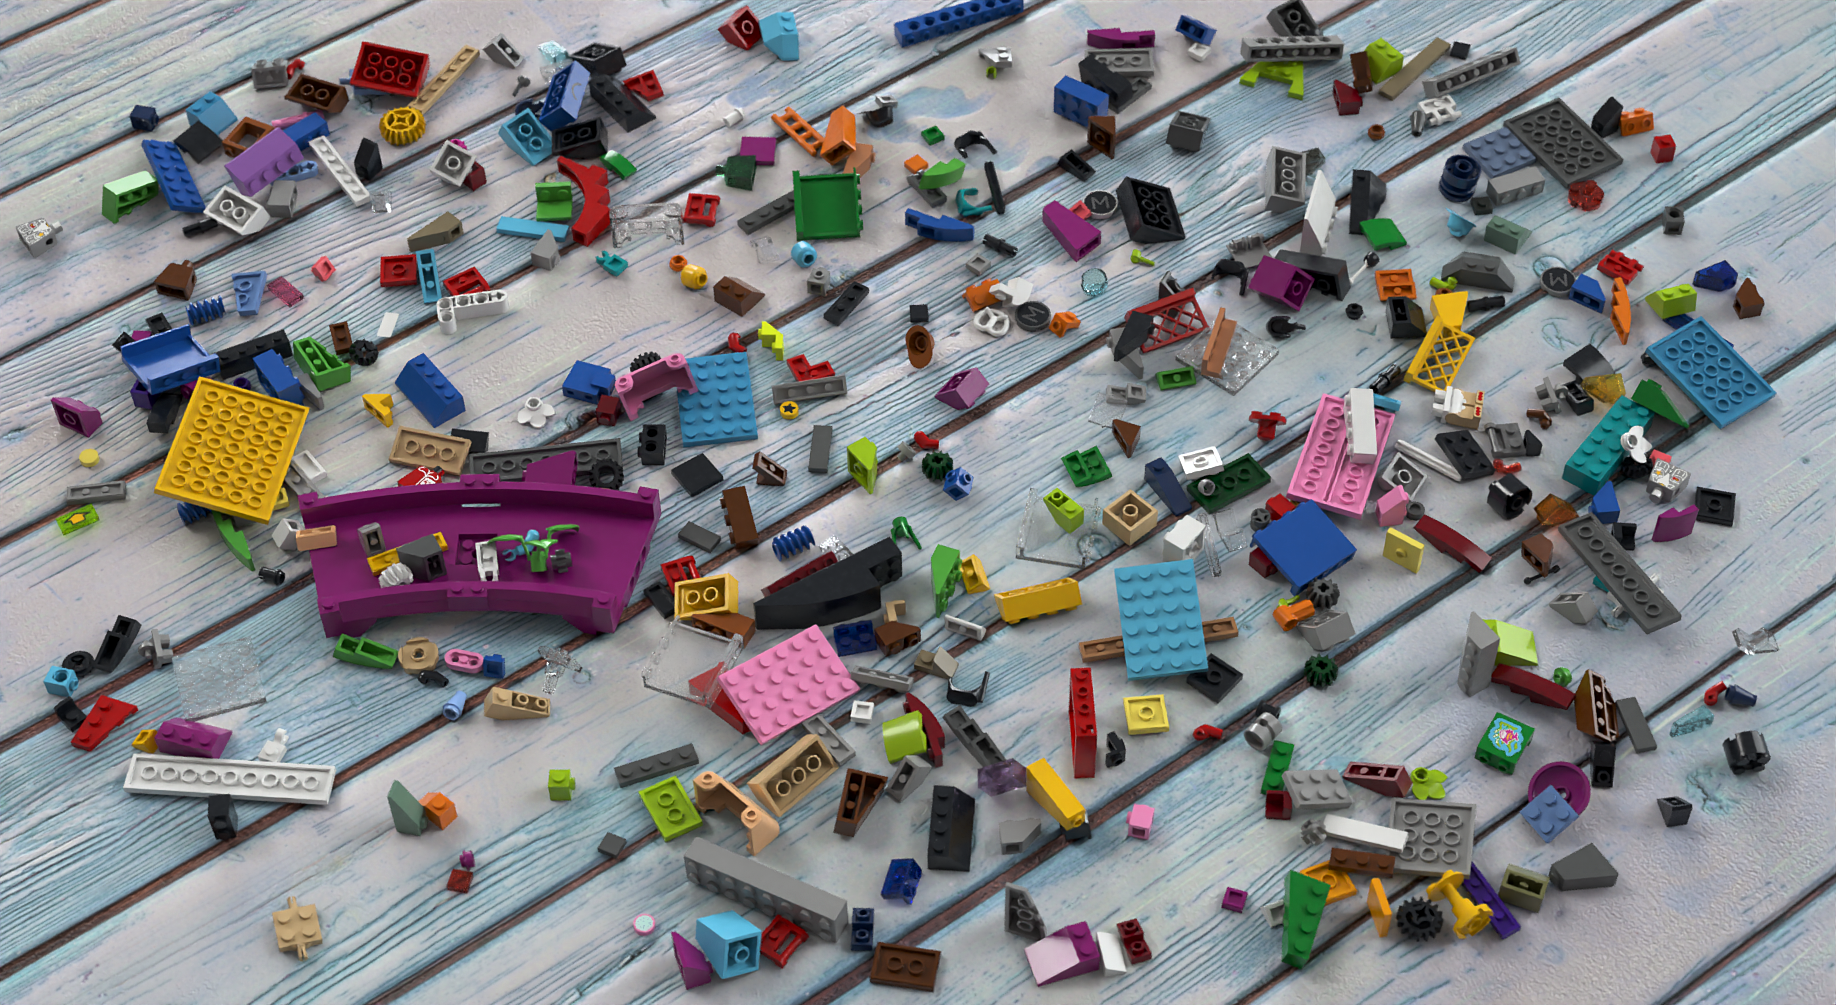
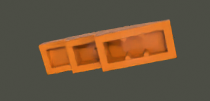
M1621 277L1614 278L1611 289L1613 297L1610 320L1622 345H1626L1631 323L1630 302Z

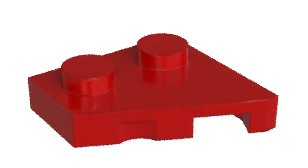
M654 70L623 81L629 90L648 102L664 96Z

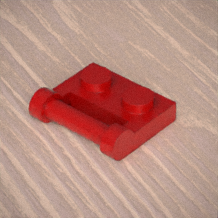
M689 193L684 213V223L705 224L708 227H714L716 223L715 214L717 206L720 204V197L717 195ZM706 203H710L708 216H703Z
M475 266L443 281L444 287L451 296L460 295L459 293L478 284L480 286L461 295L490 291L489 284Z
M691 555L660 564L664 578L674 598L675 582L688 580L683 567L689 569L693 579L701 578L695 566L696 561Z
M778 914L761 934L760 954L783 969L787 964V960L802 942H806L809 938V934ZM791 934L796 936L781 955L776 953Z

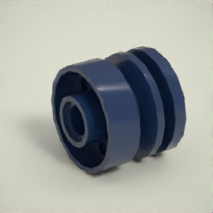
M1454 155L1448 158L1438 184L1441 194L1447 199L1457 202L1471 199L1481 175L1480 164L1472 157L1466 155Z

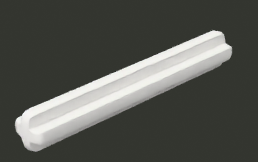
M1399 439L1396 442L1395 448L1456 481H1461L1462 477L1454 467Z

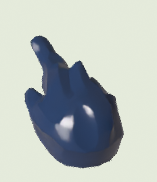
M533 98L520 101L515 106V115L529 108L537 118L540 115L535 113L543 108L544 102L539 101L537 104H533Z

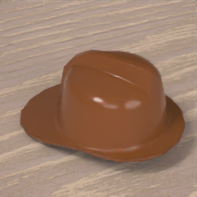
M912 326L906 333L905 341L910 363L913 367L920 369L926 367L931 361L935 341L933 336L923 326Z

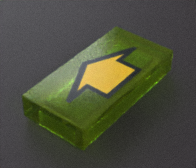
M91 503L55 520L64 536L100 519Z

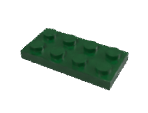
M1247 453L1224 465V471L1215 475L1203 476L1188 484L1187 491L1210 515L1270 483L1271 476ZM1203 479H1208L1215 484V490L1209 496L1200 493L1198 490V484Z

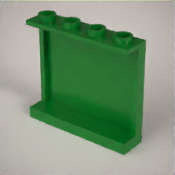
M853 167V173L800 176V170L793 171L797 241L860 237V230H863V220H859V215H862V204H858V200H861V189H857V185L860 184V174H856V167Z

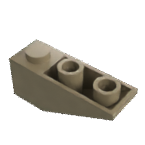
M447 211L407 238L409 251L415 252L453 242L464 234L462 221Z

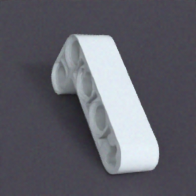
M504 290L444 297L437 301L440 330L446 335L453 334L457 330L456 320L503 314L509 310L508 297Z

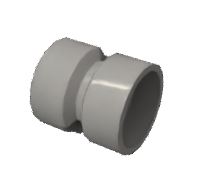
M1264 712L1244 731V738L1252 748L1263 751L1271 743V740H1274L1282 732V726L1275 716Z

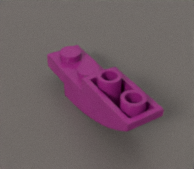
M1121 28L1087 30V45L1098 49L1155 47V30L1121 32Z

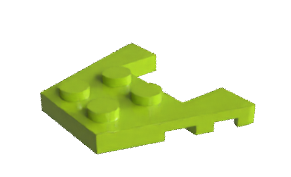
M1303 60L1258 62L1240 77L1239 84L1253 88L1259 77L1290 84L1288 97L1303 100Z

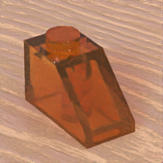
M1551 493L1533 508L1537 513L1536 518L1543 525L1547 524L1552 527L1579 517L1571 503Z

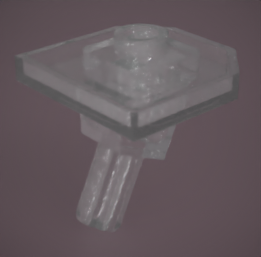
M540 646L538 649L539 654L548 661L544 672L547 676L543 687V692L546 694H554L558 678L563 676L566 668L579 673L583 668L576 659L567 654L568 651L557 647V649H553L547 646Z

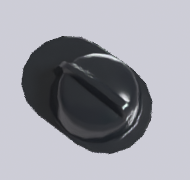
M896 104L857 114L866 113L872 125L878 128L885 127L894 121L892 108Z

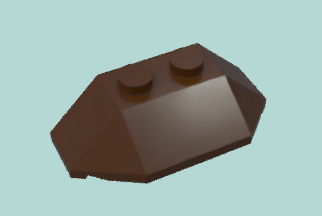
M1587 669L1576 690V698L1574 699L1577 730L1610 743L1619 737L1616 705L1610 690L1605 684L1604 676Z

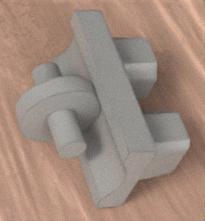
M1549 377L1543 378L1544 384L1535 387L1539 399L1549 395V398L1540 400L1542 408L1546 412L1554 409L1556 414L1561 412L1557 399L1564 401L1569 390L1566 386L1556 384L1553 389Z
M151 629L152 638L149 642L144 640L143 644L138 647V652L141 656L146 657V659L152 657L154 668L161 669L162 663H171L173 660L172 649L162 650V648H169L170 638L169 634L159 635L158 629Z

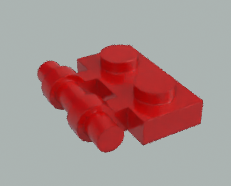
M1611 250L1609 255L1607 254L1599 262L1597 270L1612 278L1621 277L1623 283L1629 285L1637 276L1638 271L1642 272L1644 266L1639 264V261L1631 260L1624 256L1625 254L1620 251Z

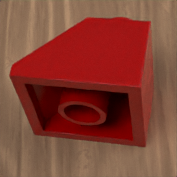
M748 5L736 10L717 29L728 43L746 51L762 37L759 19Z

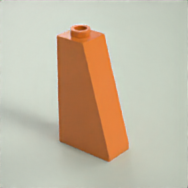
M844 106L831 113L820 156L831 165H834L856 150L855 115Z

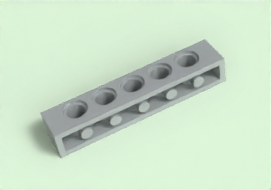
M1337 35L1242 38L1240 54L1246 62L1342 59L1344 43Z
M1517 47L1503 48L1422 81L1426 98L1440 97L1521 64Z

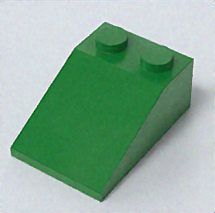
M1642 379L1631 400L1688 429L1689 424L1666 392L1661 390L1662 385L1651 379H1648L1647 382Z

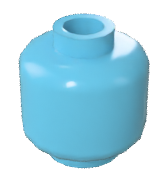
M801 241L792 247L791 257L800 267L805 268L813 265L817 258V252L808 242Z

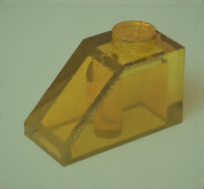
M1621 373L1585 377L1580 384L1586 392L1602 403L1610 402V404H1615L1621 395H1626Z

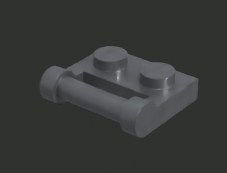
M1490 422L1485 424L1484 429L1489 436L1493 458L1525 456L1526 449L1518 423L1494 424ZM1497 433L1500 434V438L1504 449L1499 447V443L1496 436Z

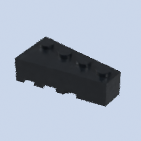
M1282 249L1278 251L1274 258L1295 265L1313 277L1315 280L1311 289H1317L1325 296L1330 294L1336 296V300L1343 301L1351 288L1346 260Z

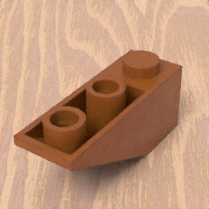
M739 613L692 614L691 616L692 628L696 631L706 633L715 639H721L745 649L756 632L755 620Z

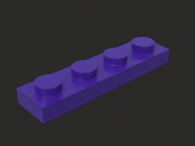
M1472 861L1470 879H1463L1461 883L1463 888L1476 905L1487 904L1492 910L1493 916H1489L1491 919L1489 923L1502 940L1520 931V924Z

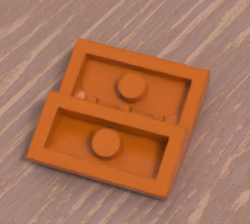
M1411 269L1375 271V282L1380 301H1387L1388 297L1406 296L1410 300L1417 299Z

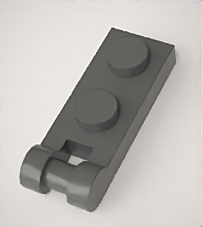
M923 169L917 171V174L906 176L908 184L912 185L932 208L947 202V196L940 188L919 189L922 175L925 173Z

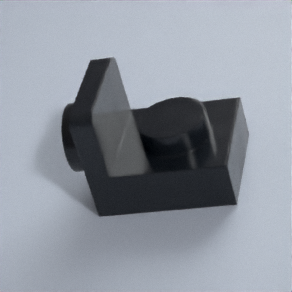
M71 696L60 701L54 707L58 719L72 733L81 727L87 717L75 705Z

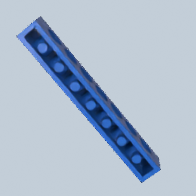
M1024 0L967 1L894 23V36L902 48L1022 13L1024 12Z

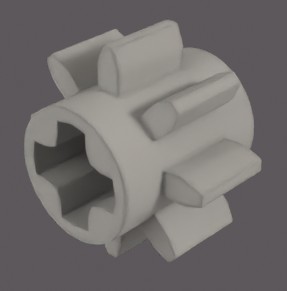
M1310 819L1301 827V834L1303 835L1301 838L1307 845L1310 842L1313 845H1319L1326 838V826L1321 820L1316 822Z

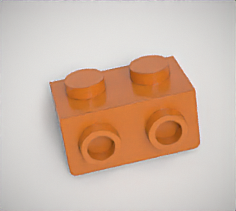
M1635 108L1632 112L1622 111L1619 123L1621 136L1653 130V113L1644 110V108Z
M990 278L981 282L982 285L978 287L972 285L965 289L966 291L962 297L963 299L967 298L972 312L1003 301L989 293L992 285L999 284L998 279L992 281Z

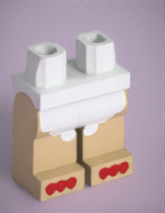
M1447 386L1446 391L1436 389L1433 402L1443 403V405L1433 403L1431 415L1441 417L1440 423L1446 424L1448 422L1449 424L1478 430L1485 391L1477 390V393H1472L1459 388L1453 389L1451 386Z

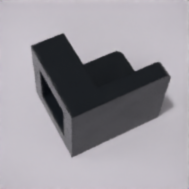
M1613 522L1612 536L1625 550H1635L1637 524Z

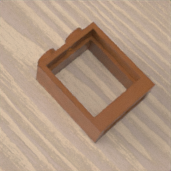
M245 116L222 141L225 155L236 158L248 149L238 145L246 134L257 137L256 142H258L275 129L274 126Z

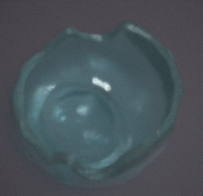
M1098 268L1087 270L1082 274V291L1088 296L1102 295L1108 288L1106 273Z

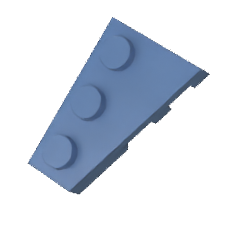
M255 271L231 274L239 315H258L267 279L266 272Z

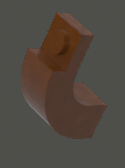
M1362 51L1350 54L1354 88L1358 90L1359 94L1373 91L1368 52Z

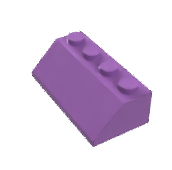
M277 127L224 167L240 194L252 197L304 159V156L297 144Z

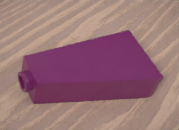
M1056 200L1045 205L1042 209V222L1075 262H1078L1101 244L1100 230Z

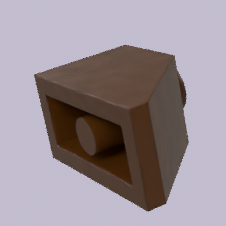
M1541 533L1522 541L1521 557L1544 578L1547 577L1552 562L1553 543Z

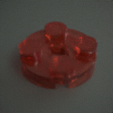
M1588 180L1587 182L1582 181L1571 184L1567 198L1573 207H1581L1582 211H1593L1598 209L1603 202L1604 192L1594 180Z

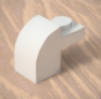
M1017 277L1009 280L1007 286L1002 283L992 285L989 293L995 295V298L1003 300L1002 307L1010 308L1023 304L1029 299L1033 284Z

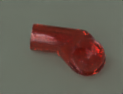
M1500 458L1493 460L1496 472L1504 475L1508 473L1513 474L1522 469L1519 462L1505 465Z

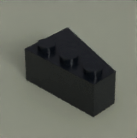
M1091 53L1078 63L1081 82L1108 94V102L1121 107L1133 98L1132 83L1115 71L1113 73L1107 68L1108 65L1105 62L1100 63L1095 59L1096 55Z

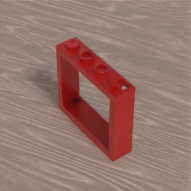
M1091 667L1070 668L1068 715L1074 779L1095 778L1097 727Z

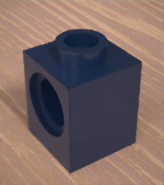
M135 105L129 116L133 129L152 132L159 122V116L154 107Z

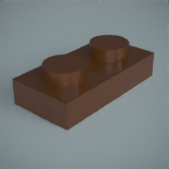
M347 321L329 325L336 355L349 353L352 339Z

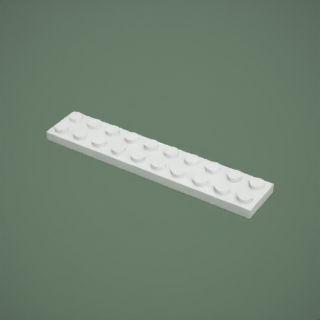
M133 754L123 789L129 793L208 798L212 795L230 794L232 799L328 805L336 768L335 766Z

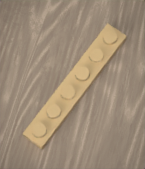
M465 45L426 85L418 97L408 104L409 109L414 107L415 110H419L424 115L480 56L479 49Z

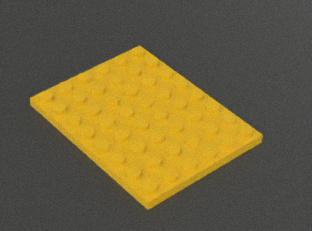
M199 376L154 488V493L268 525L310 408Z

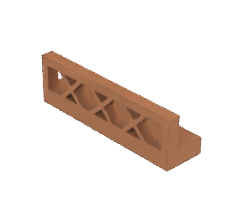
M1220 307L1202 359V375L1215 378L1220 377L1237 327V321L1225 319L1226 308Z

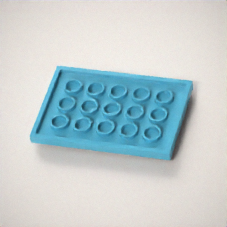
M1193 559L1115 568L1114 573L1128 681L1207 672L1208 663Z

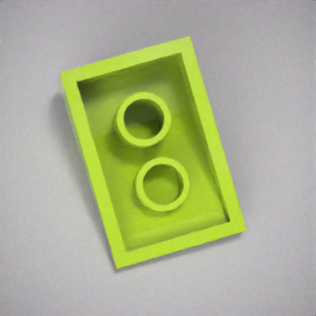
M1482 619L1500 638L1494 666H1497L1499 663L1508 666L1538 665L1533 631L1496 619Z

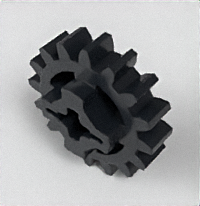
M1412 897L1411 902L1404 900L1403 906H1399L1396 920H1398L1397 927H1402L1401 934H1409L1408 939L1414 936L1417 942H1419L1420 938L1427 942L1429 936L1434 939L1436 933L1441 932L1444 921L1442 918L1443 912L1437 911L1438 904L1431 905V899L1424 902L1423 897H1420L1419 901Z

